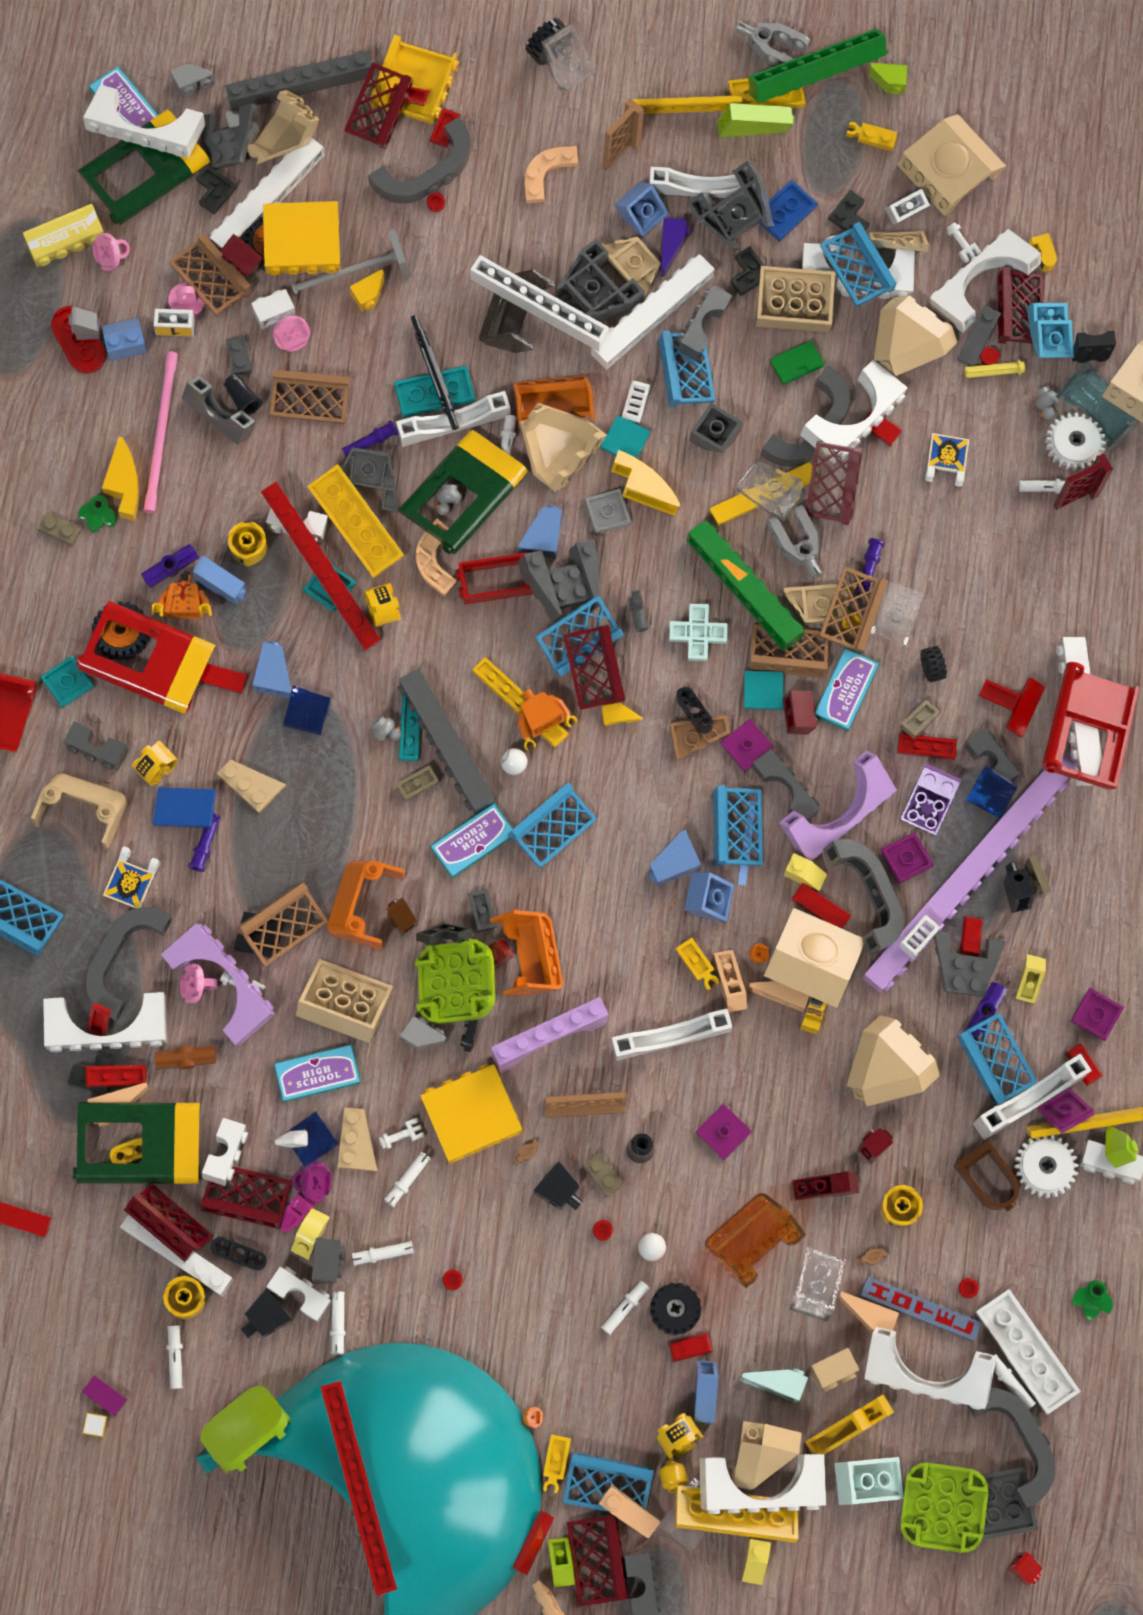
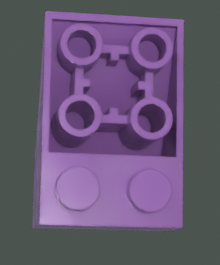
M925 764L901 820L937 835L961 779L929 764Z

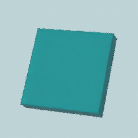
M617 415L600 449L614 456H617L618 450L637 459L651 431Z
M333 566L348 591L351 592L356 585V581ZM314 574L303 588V592L334 613L337 607Z
M70 656L40 676L62 709L94 688L87 675L78 670L77 661L73 656Z
M744 671V709L782 711L783 672Z

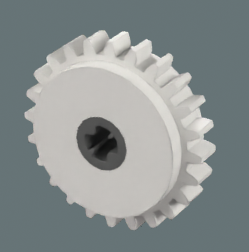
M1068 413L1066 418L1062 415L1059 420L1055 419L1054 423L1050 425L1045 443L1048 444L1046 450H1051L1048 456H1054L1053 462L1059 461V467L1065 465V470L1072 467L1074 472L1079 467L1080 471H1083L1084 466L1086 468L1091 467L1097 456L1103 454L1105 450L1103 447L1106 444V441H1103L1105 434H1100L1102 428L1096 427L1098 422H1091L1092 417L1085 419V414L1082 417H1078V413H1075L1074 417H1072Z
M1054 1135L1047 1139V1136L1042 1137V1139L1040 1137L1034 1138L1035 1141L1031 1138L1028 1139V1145L1025 1143L1021 1145L1024 1150L1019 1149L1017 1151L1020 1157L1014 1158V1161L1018 1162L1014 1169L1019 1170L1015 1177H1021L1018 1183L1025 1184L1024 1190L1030 1188V1195L1037 1192L1038 1198L1045 1194L1046 1199L1050 1198V1194L1054 1198L1058 1196V1192L1061 1195L1064 1194V1188L1069 1190L1071 1188L1069 1183L1076 1181L1072 1176L1078 1175V1172L1074 1171L1078 1164L1073 1162L1077 1159V1156H1071L1074 1150L1067 1149L1068 1143L1062 1145V1138L1055 1141ZM1045 1162L1048 1163L1047 1166H1050L1047 1171L1044 1170L1045 1167H1042Z

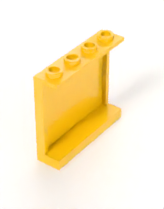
M394 34L382 66L402 75L406 74L412 77L414 80L412 87L430 91L424 107L405 103L400 115L434 125L436 118L439 119L442 111V108H440L441 104L446 102L448 94L446 90L452 85L453 71L456 72L459 66L457 53H454L453 57L432 52L401 42V36ZM380 71L377 80L384 77L382 71ZM395 76L388 79L390 87L393 88L394 83L399 84L401 79ZM386 80L376 84L379 93L389 89ZM375 88L373 89L371 97L377 95ZM391 92L381 96L384 105L392 102V99H390ZM379 97L371 100V106L377 108L382 106Z
M338 201L263 204L266 274L279 275L280 273L296 275L305 272L308 274H316L318 272L332 274L341 271Z
M489 1064L482 1065L478 1068L479 1071L472 1074L470 1071L460 1075V1079L455 1081L452 1079L441 1083V1087L434 1089V1087L428 1088L420 1095L448 1164L523 1133V1129L494 1064L491 1066Z

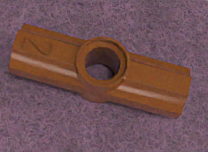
M182 1046L176 1048V1050L155 1052L154 1056L156 1070L169 1068L191 1069L197 1065L217 1063L215 1046L196 1048L193 1046Z

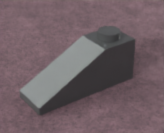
M985 305L983 306L957 358L958 361L971 367L975 366L998 322L1000 312Z

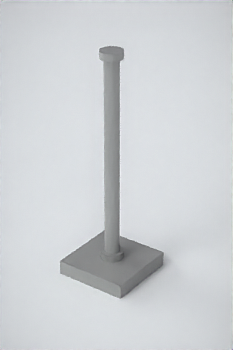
M396 230L388 231L394 250H391V253L343 268L336 273H328L298 284L292 283L291 286L294 294H298V291L394 260V262L398 261L404 279L411 277Z

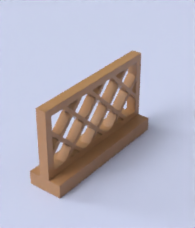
M631 98L625 103L624 114L605 132L603 168L606 170L630 146L637 149L641 144L644 109Z
M203 233L198 237V241L170 260L169 264L189 286L194 288L197 296L217 317L241 298L250 296L252 294L251 285L232 264L227 263L222 258L223 254ZM199 248L202 252V258L191 257L192 251ZM180 260L188 261L187 268H180L176 263ZM190 262H201V268L190 269ZM204 262L212 263L214 271L203 270ZM189 273L200 274L199 281H191ZM202 274L213 275L212 283L201 282ZM215 276H224L226 278L225 284L215 283ZM201 286L212 287L211 295L202 294L200 291ZM214 287L225 288L224 296L213 295ZM227 288L235 289L238 294L234 297L227 296ZM213 299L223 300V305L216 309L212 305Z
M274 369L270 416L345 424L350 387L349 377ZM277 384H286L290 390L281 396L277 392ZM299 386H304L308 392L299 398L294 390ZM317 388H323L327 394L318 400L312 392ZM336 390H344V397L338 402L331 395ZM292 392L298 400L289 406L283 398ZM311 394L317 402L308 408L302 400ZM330 396L335 404L326 410L321 402ZM282 400L287 409L282 413L274 412L275 405ZM298 403H301L306 409L302 414H295L292 410ZM319 404L325 412L320 416H314L311 410ZM338 406L342 411L341 419L333 418L329 412Z
M844 566L819 637L861 654L865 650L888 581L882 578L880 580ZM846 573L853 575L856 582L847 585L844 579ZM864 581L874 583L872 590L865 593L861 583ZM858 585L862 594L853 598L849 588ZM846 590L850 600L841 603L838 597L839 592ZM864 597L867 605L859 610L855 600ZM852 602L856 612L847 615L843 605ZM840 607L844 617L835 620L832 612ZM857 614L861 622L860 625L853 627L849 617ZM845 619L850 629L841 632L837 623ZM834 625L838 634L835 636L825 634L828 626ZM851 631L855 638L853 644L846 642L843 635Z
M753 624L749 670L783 672V674L826 678L829 641L825 640L822 645L818 646L813 639L819 637L821 631L803 629V636L806 640L801 644L796 642L794 644L796 648L790 652L786 649L783 651L786 654L785 656L777 657L774 652L780 648L778 644L770 650L764 643L772 639L771 636L761 625ZM757 631H764L768 636L761 640L756 633ZM808 643L815 648L809 654L803 648ZM760 646L767 652L763 656L755 655V650ZM800 650L805 657L803 659H796L793 654ZM819 652L823 656V662L815 661L812 656Z
M304 882L297 884L236 927L239 934L243 935L264 967L328 922L307 891L308 888ZM304 895L309 901L308 909L298 908V901ZM284 909H294L292 921L282 919ZM297 910L307 912L305 923L295 921ZM310 913L318 914L322 921L316 925L309 924ZM270 919L278 921L276 932L266 930L267 921ZM281 921L291 923L289 934L279 933ZM294 924L305 926L304 933L301 936L293 935ZM253 931L262 932L260 943L253 942L249 934ZM265 933L275 934L274 946L263 944ZM279 935L289 937L288 945L284 948L277 946ZM263 946L273 948L272 957L267 960L262 956Z
M626 1092L544 1097L545 1118L625 1113Z

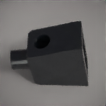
M1016 863L1006 865L1007 873L1004 879V888L1011 912L1015 913L1031 909L1035 892L1025 869L1018 870Z
M559 1161L533 1190L536 1196L560 1210L568 1204L576 1211L583 1203L575 1195L580 1186Z
M266 1289L246 1311L245 1315L250 1322L242 1327L241 1330L247 1338L257 1331L264 1338L288 1325L292 1320L268 1289Z

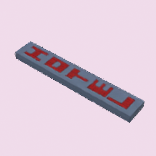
M870 1277L866 1278L860 1294L863 1298L973 1342L981 1325L980 1321Z

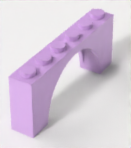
M866 750L852 762L857 775V788L851 805L839 818L827 824L815 825L810 824L803 815L792 811L779 822L799 856L810 861L815 860L823 852V848L845 835L849 829L855 824L860 823L866 815L874 811L884 800L889 799L897 790L877 755Z
M196 923L167 948L161 956L173 970L179 971L192 962L209 960L218 963L229 972L237 990V1005L232 1019L223 1031L234 1045L240 1046L276 1015L273 1012L274 1007L267 999L264 1001L260 996V989L255 984H250L247 980L249 976L242 969L239 970L235 966L236 960L230 954L226 955L223 951L224 946L222 943L212 938L210 935L212 934L211 930L205 924L202 926V924Z
M598 997L491 1047L492 1060L500 1074L517 1066L522 1059L555 1040L580 1031L587 1030L591 1032L606 1025L609 1014L601 998Z

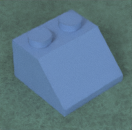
M642 181L614 204L622 219L642 237L669 214L653 185Z
M138 318L102 326L110 361L147 353Z
M710 872L692 873L684 910L699 917L727 922L734 884Z

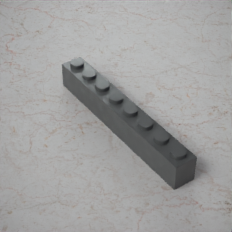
M368 51L227 84L225 88L231 112L239 110V106L251 103L257 106L278 101L277 96L279 92L284 90L299 96L365 80L371 66V60Z
M418 668L399 678L398 691L402 697L406 695L409 701L407 702L411 713L415 712L418 716L416 721L421 729L424 728L427 732V735H425L430 745L434 744L438 760L445 763L446 768L444 769L448 777H453L456 782L454 786L458 794H463L465 798L464 804L468 811L472 810L475 815L495 803L493 794L420 669Z

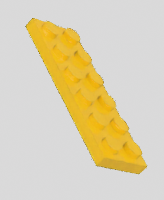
M338 464L307 486L373 578L405 556Z
M677 1485L675 1489V1527L794 1543L798 1540V1510L787 1511V1507H780V1511H767V1508H760V1512H748L746 1508L740 1509V1513H728V1509H721L720 1514H708V1510L701 1509L700 1488ZM745 1494L746 1496L756 1500L771 1498Z

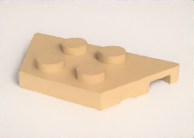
M638 237L629 238L628 240H617L615 243L606 245L601 243L608 250L607 260L627 282L633 278L643 288L645 299L661 267L660 261Z
M837 584L783 588V594L804 625L824 624ZM857 585L849 588L852 596ZM846 590L839 592L838 597L841 603L850 600ZM850 603L843 605L846 612ZM840 607L833 610L832 614L835 620L844 617Z

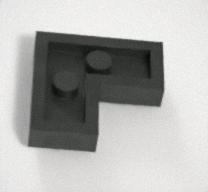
M206 165L196 176V181L208 189L199 200V205L214 215L237 188L236 184L209 165Z
M849 190L829 215L828 220L844 231L853 228L854 224L860 222L866 231L869 223L856 215L864 204L865 199Z
M750 246L735 255V260L743 269V272L733 277L730 283L740 296L759 285L760 268L765 266Z
M440 923L416 933V941L423 942L425 945H435L437 941L446 939L453 940L454 943H461L466 938L472 936V928Z
M98 1050L94 1066H116L118 1055ZM73 1064L68 1085L101 1094L108 1093L109 1087H85V1067Z

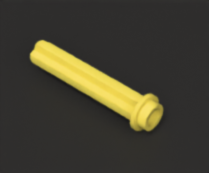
M1020 360L1013 363L965 368L966 378L1015 373L1021 375V373L1025 372L1024 361L1021 362Z

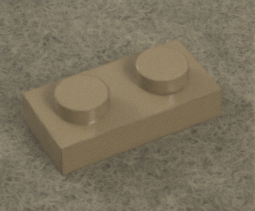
M47 512L38 527L39 532L70 546L75 544L82 531L80 527Z
M925 700L901 723L900 728L915 739L939 716L940 711Z
M429 765L396 783V787L406 802L439 784V780Z
M1037 855L1031 856L1027 859L1025 868L1028 875L1032 876L1034 881L1032 886L1035 893L1043 897L1048 895L1051 890Z
M597 1153L583 1164V1167L607 1197L623 1186L621 1180L600 1153Z

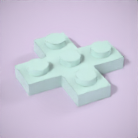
M689 604V622L670 621L669 642H688V661H707L708 643L727 644V623H708L709 604Z

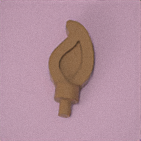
M533 1139L531 1144H525L520 1147L519 1153L515 1157L516 1160L513 1162L515 1165L534 1156L538 1147L537 1140Z
M871 1249L856 1259V1263L861 1262L862 1264L874 1265L882 1257H888V1253L883 1249Z

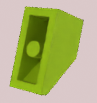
M871 63L869 76L886 93L894 95L904 94L907 81V65Z
M1107 1126L1105 1156L1111 1164L1117 1168L1136 1161L1137 1143L1127 1133L1112 1126Z
M568 1537L548 1540L554 1587L575 1585Z

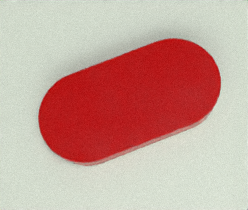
M73 306L60 308L53 315L51 328L70 365L74 370L83 374L98 371L106 360V352L101 340H77L75 333H72L71 326L69 325V314H72Z

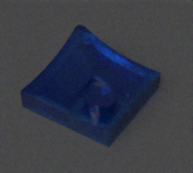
M293 685L283 726L321 736L331 698Z
M984 766L966 800L1001 818L1018 786L991 768Z
M316 1111L289 1130L307 1131L308 1146L292 1148L304 1167H307L310 1163H313L339 1145Z

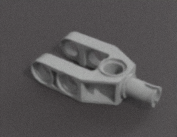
M740 21L736 29L737 33L750 38V46L763 61L774 66L793 60V58L787 56L784 52L780 53L770 48L769 44L772 38L800 51H806L810 44V39L806 35L780 23H759L754 28Z
M799 505L792 508L799 522V528L803 529L807 540L801 541L797 545H792L777 516L767 519V526L782 555L799 567L806 566L812 579H816V575L820 577L823 572L816 562L818 555V533L804 507ZM804 549L807 550L809 553L802 554L800 550Z

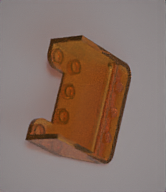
M760 1193L754 1196L706 1239L705 1246L728 1274L743 1287L747 1288L755 1282L758 1276L757 1271L752 1267L780 1241L786 1245H796L806 1234L792 1213L767 1194Z

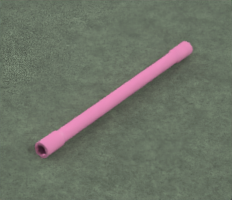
M173 351L166 353L159 415L148 490L143 510L150 514L155 513L163 446L178 354Z

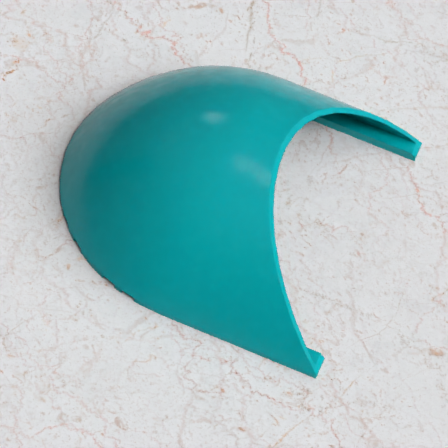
M409 1343L379 1344L360 1348L330 1360L277 1397L275 1400L291 1420L284 1429L286 1435L281 1440L275 1435L253 1454L275 1457L311 1471L331 1485L352 1507L321 1391V1386L338 1381L342 1382L398 1589L384 1594V1615H475L493 1601L510 1583L518 1571L513 1568V1565L541 1508V1470L532 1434L529 1428L524 1425L521 1412L505 1390L487 1373L471 1362L438 1348ZM207 1449L196 1457L207 1474L219 1467Z

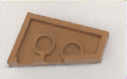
M727 715L712 717L713 728L707 734L699 733L690 720L670 723L676 762L729 736L730 728Z

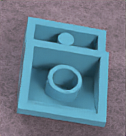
M1032 303L1028 305L1029 328L1038 358H1073L1072 320H1068L1067 303Z

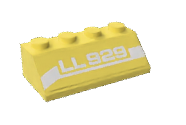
M89 204L25 231L23 235L36 267L46 266L56 259H63L72 252L82 251L85 247L96 241L95 237L104 232L93 205Z

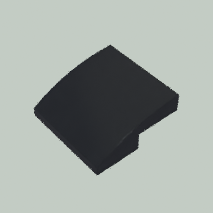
M243 912L241 924L255 915V913ZM272 919L267 921L266 930L276 932L278 921ZM281 921L279 933L283 932L285 922ZM253 931L249 934V937L253 942L260 943L262 932ZM238 932L234 949L239 952L255 954L243 935ZM265 933L263 944L274 946L275 934ZM279 935V937H278V942H277V946H278V947H279V944H280L281 935ZM263 946L262 956L264 958L272 957L273 948Z

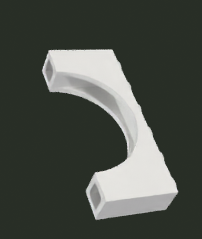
M100 85L83 117L86 130L118 138L126 142L136 143L143 147L157 149L161 152L175 154L179 157L189 158L205 127L204 113L186 108L177 120L166 126L153 129L135 127L125 122L117 113L120 102L118 89Z
M1007 229L1004 233L999 234L992 244L987 245L983 252L973 257L966 267L961 268L952 279L947 280L940 290L935 291L931 295V309L964 333L976 322L975 310L968 304L964 296L970 281L981 272L999 267L1017 269L1029 275L1041 264V253Z
M803 244L801 269L834 272L827 264L820 244ZM896 249L894 261L889 268L890 273L897 282L895 290L890 293L886 292L878 296L879 298L888 299L909 295L912 297L915 251ZM835 273L834 294H842L849 297V294ZM846 279V281H847L848 283H851V284H855V283H856L855 281H850V280H847V279ZM870 281L858 282L857 285L868 288ZM872 281L870 289L878 291L883 288L880 283ZM857 289L855 291V295L863 298L867 293Z
M873 359L862 370L858 381L866 389L871 399V415L858 424L838 425L828 422L816 414L804 425L800 436L813 447H816V442L819 441L855 448L860 443L862 437L866 438L870 434L873 426L877 427L882 422L885 414L887 416L890 415L895 408L894 406L896 404L900 405L904 401L907 387ZM820 447L819 452L825 457L831 455L828 448ZM840 451L836 455L839 459L843 460L849 452ZM834 457L829 459L834 464L837 462Z
M164 992L144 993L143 1005L135 1021L125 1030L110 1036H95L79 1029L69 1017L64 998L44 999V1046L50 1052H61L62 1049L70 1048V1051H81L82 1048L90 1047V1050H101L105 1046H110V1049H121L123 1045H130L131 1048H140L142 1044L160 1047L162 1043H167L166 996Z
M1079 1054L1026 1091L982 1114L973 1125L983 1140H986L1079 1082L1092 1070L1082 1055Z
M876 1327L872 1333L864 1379L869 1380L872 1384L879 1385L882 1383L889 1385L892 1389L899 1390L902 1388L909 1390L913 1394L918 1395L922 1393L929 1395L933 1399L938 1400L942 1398L949 1400L953 1404L959 1405L962 1403L970 1405L973 1409H985L989 1399L997 1356L976 1351L971 1366L961 1376L946 1382L927 1381L913 1374L900 1359L896 1348V1332Z
M824 1454L798 1455L796 1471L788 1486L776 1496L763 1500H756L746 1496L734 1485L727 1471L725 1458H699L701 1509L708 1510V1514H720L721 1509H728V1513H740V1509L746 1508L748 1512H760V1508H767V1511H780V1507H787V1511L800 1510L799 1506H807V1510H819V1506L826 1505Z

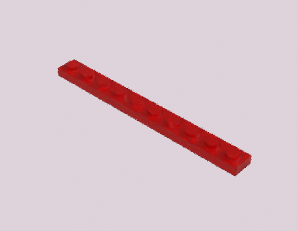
M277 481L262 490L263 497L364 650L366 651L379 643L381 639Z
M338 1381L321 1386L376 1596L396 1591L398 1589L342 1382Z

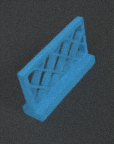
M860 222L854 224L853 228L820 244V248L856 307L886 292L890 293L895 290L897 282ZM851 235L854 239L853 246L843 243V239ZM831 244L839 246L837 254L829 252L827 246ZM841 247L852 250L850 257L839 255ZM854 251L862 252L864 256L862 261L852 258ZM837 259L848 261L846 269L837 266ZM850 262L861 265L859 273L848 270ZM863 266L872 269V276L861 274ZM847 274L857 277L855 284L846 281ZM859 278L870 280L868 288L857 285ZM872 281L880 283L883 287L878 291L870 289ZM856 289L867 292L866 296L858 300L855 296Z
M669 330L662 331L658 342L669 407H677L678 404L714 403L715 395L706 344L700 353V356L703 357V362L700 365L695 360L677 351L678 347L673 344V339H678L681 333H670ZM678 354L687 360L683 366L676 361ZM688 362L697 367L693 374L685 368ZM699 370L706 375L704 382L695 376ZM681 371L690 377L686 383L679 379L678 374ZM691 379L700 385L696 391L687 385ZM703 387L709 392V397H702L698 393L699 390ZM684 388L693 394L690 398L682 399L681 391Z
M599 595L534 636L552 665L555 675L563 676L571 670L568 655L566 656V646H564V649L555 647L557 636L563 637V635L558 634L559 626L563 623L569 625L568 633H572L573 626L582 627V630L590 629L591 627L586 626L590 615L598 617L596 627L600 626L601 618L609 621L613 642L624 635L621 629L617 627ZM595 602L600 606L599 615L589 613L591 605ZM579 613L585 614L583 626L574 624L575 616ZM598 631L594 632L593 639L589 641L593 645H596L599 640ZM547 634L554 635L551 646L545 645L541 638ZM568 637V640H569V641H570V639L579 641L578 646H579L580 643L582 642L581 639L574 638V637ZM585 643L581 646L579 652L588 657L594 647ZM554 649L563 651L562 659L557 663L552 658ZM596 649L592 656L599 652V650ZM577 653L573 663L575 666H578L586 658Z
M569 782L507 834L518 843L539 869L597 820L594 814L572 790L573 787ZM570 796L576 802L575 809L565 808L566 799ZM553 810L562 811L561 821L551 820V812ZM565 811L575 812V822H565ZM578 813H585L591 820L586 824L578 823ZM539 822L548 823L547 833L537 832V824ZM551 824H561V835L550 834ZM564 825L574 826V834L572 836L564 835ZM524 835H533V846L526 845L521 838ZM537 836L547 837L546 847L536 846ZM550 837L560 838V846L558 848L550 847ZM536 849L546 850V858L542 862L535 856Z
M718 785L713 790L714 866H762L761 789L725 788V786ZM727 793H734L739 800L732 805L728 801ZM748 794L756 795V803L753 806L744 799ZM740 801L749 808L744 815L735 808ZM731 810L740 818L734 824L728 819V813ZM750 811L757 817V821L753 825L745 818ZM741 820L749 827L744 834L735 826ZM731 829L740 836L735 843L728 837V832ZM750 830L757 835V841L753 844L745 836ZM741 839L750 846L744 853L736 846ZM734 848L740 854L737 860H729L730 849ZM751 848L757 853V861H752L745 855Z
M0 880V886L6 890V894L0 895V900L8 898L9 907L1 908L0 913L11 910L13 918L6 921L0 919V936L40 957L43 953V948L63 920L64 914ZM20 896L23 899V903L12 906L10 897ZM36 905L39 907L40 913L29 915L27 907ZM25 907L27 916L15 918L13 910ZM52 914L58 917L54 923H45L44 916ZM42 917L43 925L32 928L30 919ZM28 920L29 929L20 930L17 928L16 922ZM45 929L46 936L42 941L34 937L33 932Z
M1000 1012L956 1035L994 1106L1004 1103L1007 1099L1038 1083ZM995 1019L1001 1025L999 1033L989 1030L991 1021ZM977 1029L985 1031L982 1042L976 1041L971 1032ZM988 1033L998 1035L995 1046L985 1043ZM1001 1037L1008 1038L1010 1042L1008 1050L998 1047ZM984 1046L994 1049L991 1060L984 1058L982 1054ZM997 1050L1007 1053L1004 1064L995 1061ZM1011 1054L1019 1058L1018 1068L1008 1065ZM993 1064L1003 1066L1001 1077L993 1075ZM1007 1068L1017 1071L1014 1081L1004 1079ZM1020 1072L1026 1073L1030 1082L1025 1085L1017 1083ZM1003 1081L1013 1084L1011 1092L1007 1095H1004L1001 1089Z
M573 1452L563 1503L609 1512L599 1503H591L587 1496L596 1490L602 1496L603 1493L599 1488L608 1482L614 1485L612 1479L619 1475L623 1476L627 1481V1484L619 1490L622 1491L630 1486L636 1495L631 1499L634 1501L638 1498L642 1507L646 1510L654 1469ZM574 1466L583 1468L587 1475L577 1481L573 1476ZM600 1471L605 1474L607 1480L597 1486L591 1475ZM589 1477L595 1488L585 1494L579 1484ZM637 1480L647 1481L645 1490L638 1494L632 1484ZM577 1486L583 1496L577 1500L569 1499V1490ZM644 1494V1498L642 1501L640 1496Z

